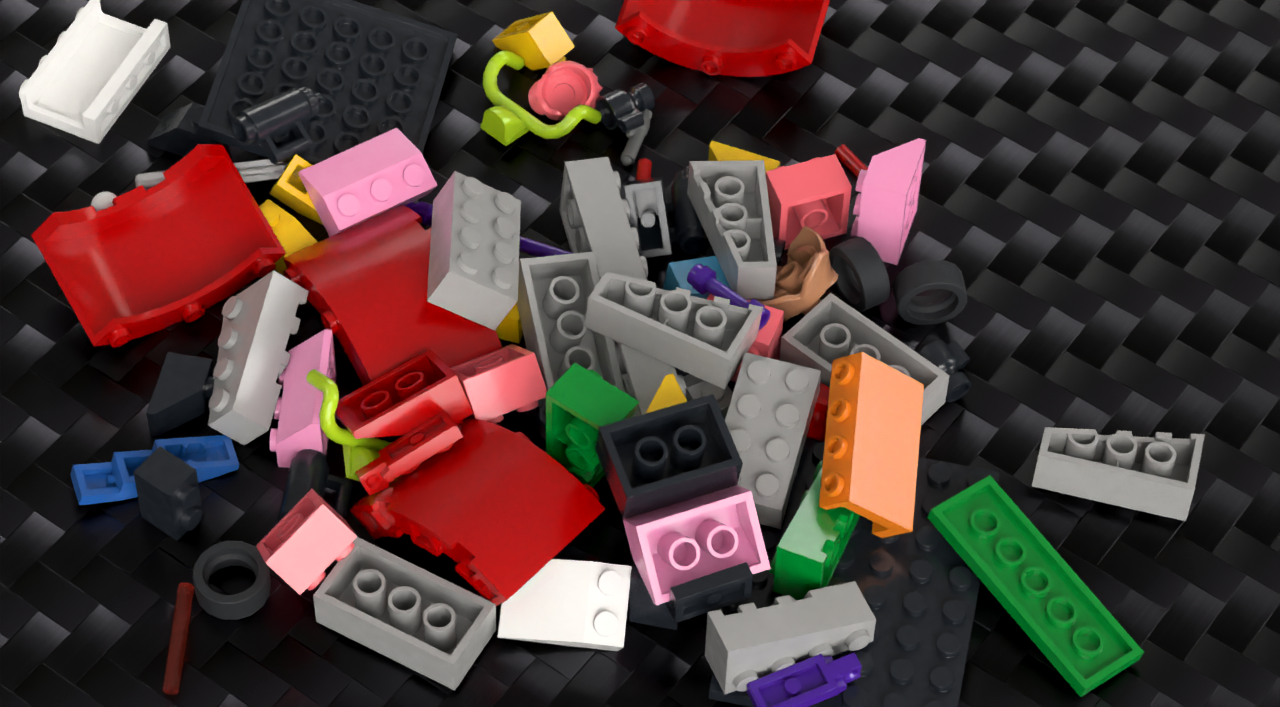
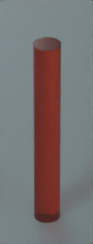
M187 582L178 585L162 689L164 693L171 695L179 692L194 586Z

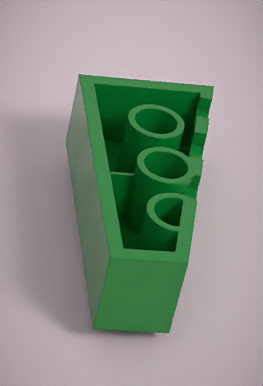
M574 363L546 392V453L564 466L582 484H588L593 488L605 475L595 450L598 428L632 418L640 401L605 381L596 371L587 370Z
M820 460L813 477V484L809 490L805 491L799 509L777 546V552L773 557L771 569L769 570V573L774 575L773 591L785 596L790 595L796 600L804 599V596L810 590L828 587L861 516L844 507L829 510L819 507L823 460Z

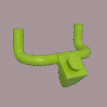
M502 50L488 61L483 73V88L486 97L494 104V107L484 112L480 128L503 145H509L529 131L544 139H559L569 134L582 119L592 124H597L601 121L602 115L600 111L587 105H578L570 110L561 122L555 125L543 123L502 94L497 85L498 73L504 65L520 70L524 66V59L511 51Z
M313 369L308 372L306 380L309 384L323 392V400L319 412L320 427L327 438L343 445L346 478L360 481L355 472L380 457L378 451L392 442L377 438L355 439L348 430L339 427L335 421V412L339 401L338 387L332 379Z

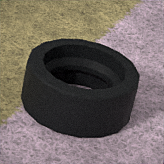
M856 236L834 246L829 251L830 265L838 274V279L834 284L846 304L858 312H863L885 302L889 298V276L880 255L869 241L863 237Z
M945 260L917 262L902 270L893 282L898 314L905 321L915 325H931L945 322L959 314L967 303V292L962 271L955 264ZM945 289L935 295L915 296L926 290Z
M224 541L214 544L202 552L194 564L192 578L199 605L212 616L223 620H238L251 616L263 607L270 596L271 579L269 566L263 560L258 549L251 544L243 541ZM228 566H243L252 570L256 576L255 582L250 588L235 595H222L212 591L208 585V580L216 571Z

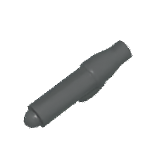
M648 109L642 111L644 125L626 132V136L629 139L621 155V161L624 166L632 165L635 162L643 140L649 131L650 120L653 114Z

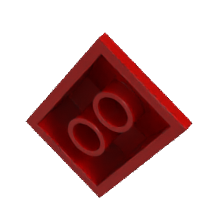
M429 349L339 399L335 416L355 439L405 435L443 411L447 412L454 423L459 426L466 417L474 412L457 375Z

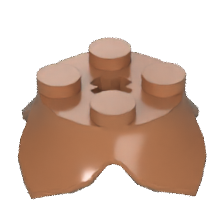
M804 226L792 241L787 253V264L783 267L777 266L774 299H756L763 305L784 311L783 322L800 313L808 314L822 301L820 297L838 279V274L830 265L829 251L826 249L822 237L807 226Z

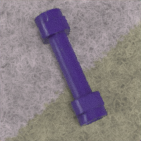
M700 263L696 264L688 273L687 282L702 295L709 292L713 296L730 299V305L747 309L749 304L763 307L759 330L767 324L770 318V311L765 308V305L756 299H752L749 302L718 281L716 272L708 266H703Z

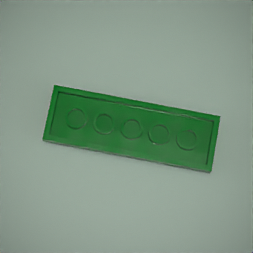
M991 475L930 510L927 517L929 521L1080 697L1140 660L1144 651Z

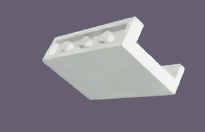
M90 0L85 7L79 9L75 20L69 28L59 35L56 45L49 54L41 58L38 68L32 76L22 83L19 90V98L21 99L24 116L99 144L170 49L168 24L154 19L150 26L145 29L104 14L101 11L100 0Z

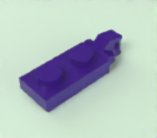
M855 652L833 660L831 656L823 657L822 654H819L749 682L746 685V692L754 707H809L839 695V693L846 690L847 683L861 677L862 665Z

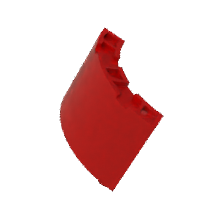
M624 0L615 29L628 38L631 43L639 45L658 57L690 69L703 71L708 75L719 74L733 77L771 76L792 72L812 64L830 0Z
M198 144L180 161L163 172L165 180L146 190L141 185L113 198V206L100 211H96L93 206L65 212H53L31 234L93 346L111 345L115 348L124 345L129 340L160 331L181 320H185L187 323L193 322L204 315L205 309L229 297L257 277H264L276 268L275 263L286 254L223 145Z
M404 205L395 207L283 258L287 268L283 271L284 277L309 291L307 300L321 314L325 329L332 330L339 340L363 386L429 349L449 368L503 348L496 331L427 302L431 228L424 230L420 225L422 223L421 216Z
M465 418L457 426L463 437L457 440L449 450L439 454L436 453L426 459L412 473L402 474L396 479L394 478V481L389 482L387 489L371 496L367 494L350 511L375 540L380 537L399 538L405 533L411 536L410 538L414 544L436 557L441 553H445L458 563L455 566L456 572L469 582L484 599L497 606L514 595L594 521L605 508L599 502V495L590 485L582 484L564 466L534 445L522 432L514 433L488 421Z

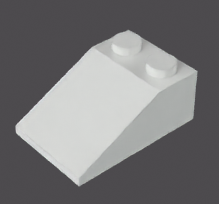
M551 559L514 595L501 603L497 638L619 651L624 647L632 566L593 561Z

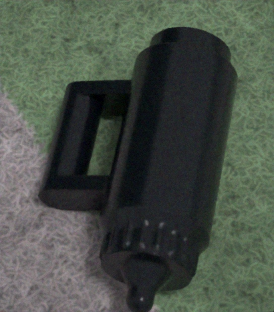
M308 87L290 89L240 111L231 122L233 134L236 140L243 146L261 144L271 163L274 165L295 156V154L297 155L313 147L312 140L303 124L309 122L310 118L318 114L319 102L322 101L323 95L321 93L314 94ZM292 130L297 139L276 148L271 139Z
M686 166L675 174L671 187V198L666 199L668 213L673 212L674 228L670 229L671 243L676 242L680 246L681 251L686 254L696 255L705 252L709 248L710 242L687 194L689 166Z
M312 449L301 450L291 460L278 514V522L311 489L323 498L325 487L336 491L333 509L346 520L354 484L349 480L329 475L330 469L327 464V457L323 453Z

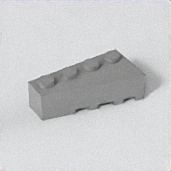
M764 160L689 161L687 194L730 288L745 299H774L777 263Z
M274 270L238 295L230 297L222 309L224 317L222 331L218 338L217 364L213 371L215 379L213 393L209 400L210 414L208 426L244 446L267 432L270 428L282 387L276 383V380L288 366L291 356L289 352L285 351L290 333L292 335L297 334L301 319L295 317L298 304H305L309 294L308 290Z
M606 271L588 297L584 327L725 389L742 362L745 352H748L758 335L763 307L749 304L748 309L730 305V299L717 296L714 297V301L690 296L691 290L676 287V290H664L656 288L655 282Z
M1045 427L1032 487L1186 521L1195 491L1205 434H1191L1189 439L1172 438V433L1156 432L1155 437H1135L1132 435V431L1117 430L1112 435H1098L1095 429Z
M855 581L810 590L804 596V599L795 600L790 595L777 597L771 606L759 609L756 608L754 602L739 605L738 613L724 616L721 609L710 611L707 614L705 657L724 694L734 691H746V685L749 682L816 655L822 654L823 657H832L847 650L856 651L864 648L869 642L873 641L876 618Z

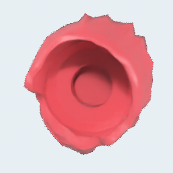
M571 60L561 61L549 66L541 79L532 85L528 94V102L531 109L539 115H546L551 120L562 121L568 112L578 105H587L595 108L596 100L600 97L599 93L603 88L598 83V77L593 73V68H586L584 65Z

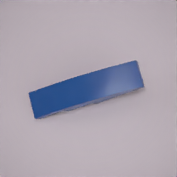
M226 435L159 439L154 441L152 450L114 452L111 462L73 465L70 476L78 504L87 505L137 498L133 472L160 446L196 469L198 483L236 471L239 468V462L232 440Z

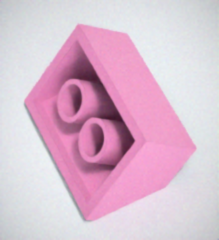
M398 128L392 129L298 172L329 237L395 207L405 206L425 197L438 186L420 150Z
M918 138L874 155L868 170L861 169L859 173L856 191L861 193L858 194L854 205L853 215L857 216L853 223L851 238L856 236L865 238L873 245L883 262L898 265L917 212L926 140Z
M324 329L289 350L291 356L288 366L279 377V384L282 386L283 394L282 397H278L274 411V419L279 420L278 428H271L270 451L276 452L278 467L290 468L291 460L297 456L299 451L304 449L316 450L325 456L327 455L329 438L326 437L320 427L319 419L323 392L309 384L306 377L308 372L316 369L332 379L336 384L337 372L332 330Z
M739 485L623 520L632 558L655 605L669 601L671 587L747 562L752 574L771 569L752 492Z

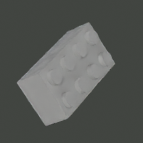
M454 171L433 200L427 302L494 331L518 301L521 200L514 198L509 193L487 186L476 178L467 177Z
M594 251L519 260L518 311L526 348L535 353L547 391L574 363H577L587 370L596 371L605 381L625 392L614 340L584 327L588 297L600 281ZM546 398L538 400L539 409L546 403Z
M832 293L828 294L781 337L779 361L821 370L820 382L830 387L833 360L859 352H864L924 384L921 425L946 401L950 375Z
M745 352L725 422L743 463L738 485L752 492L759 524L781 529L819 395L821 370Z
M356 537L353 541L355 545L352 551L344 559L337 562L313 595L316 622L455 691L496 631V605Z

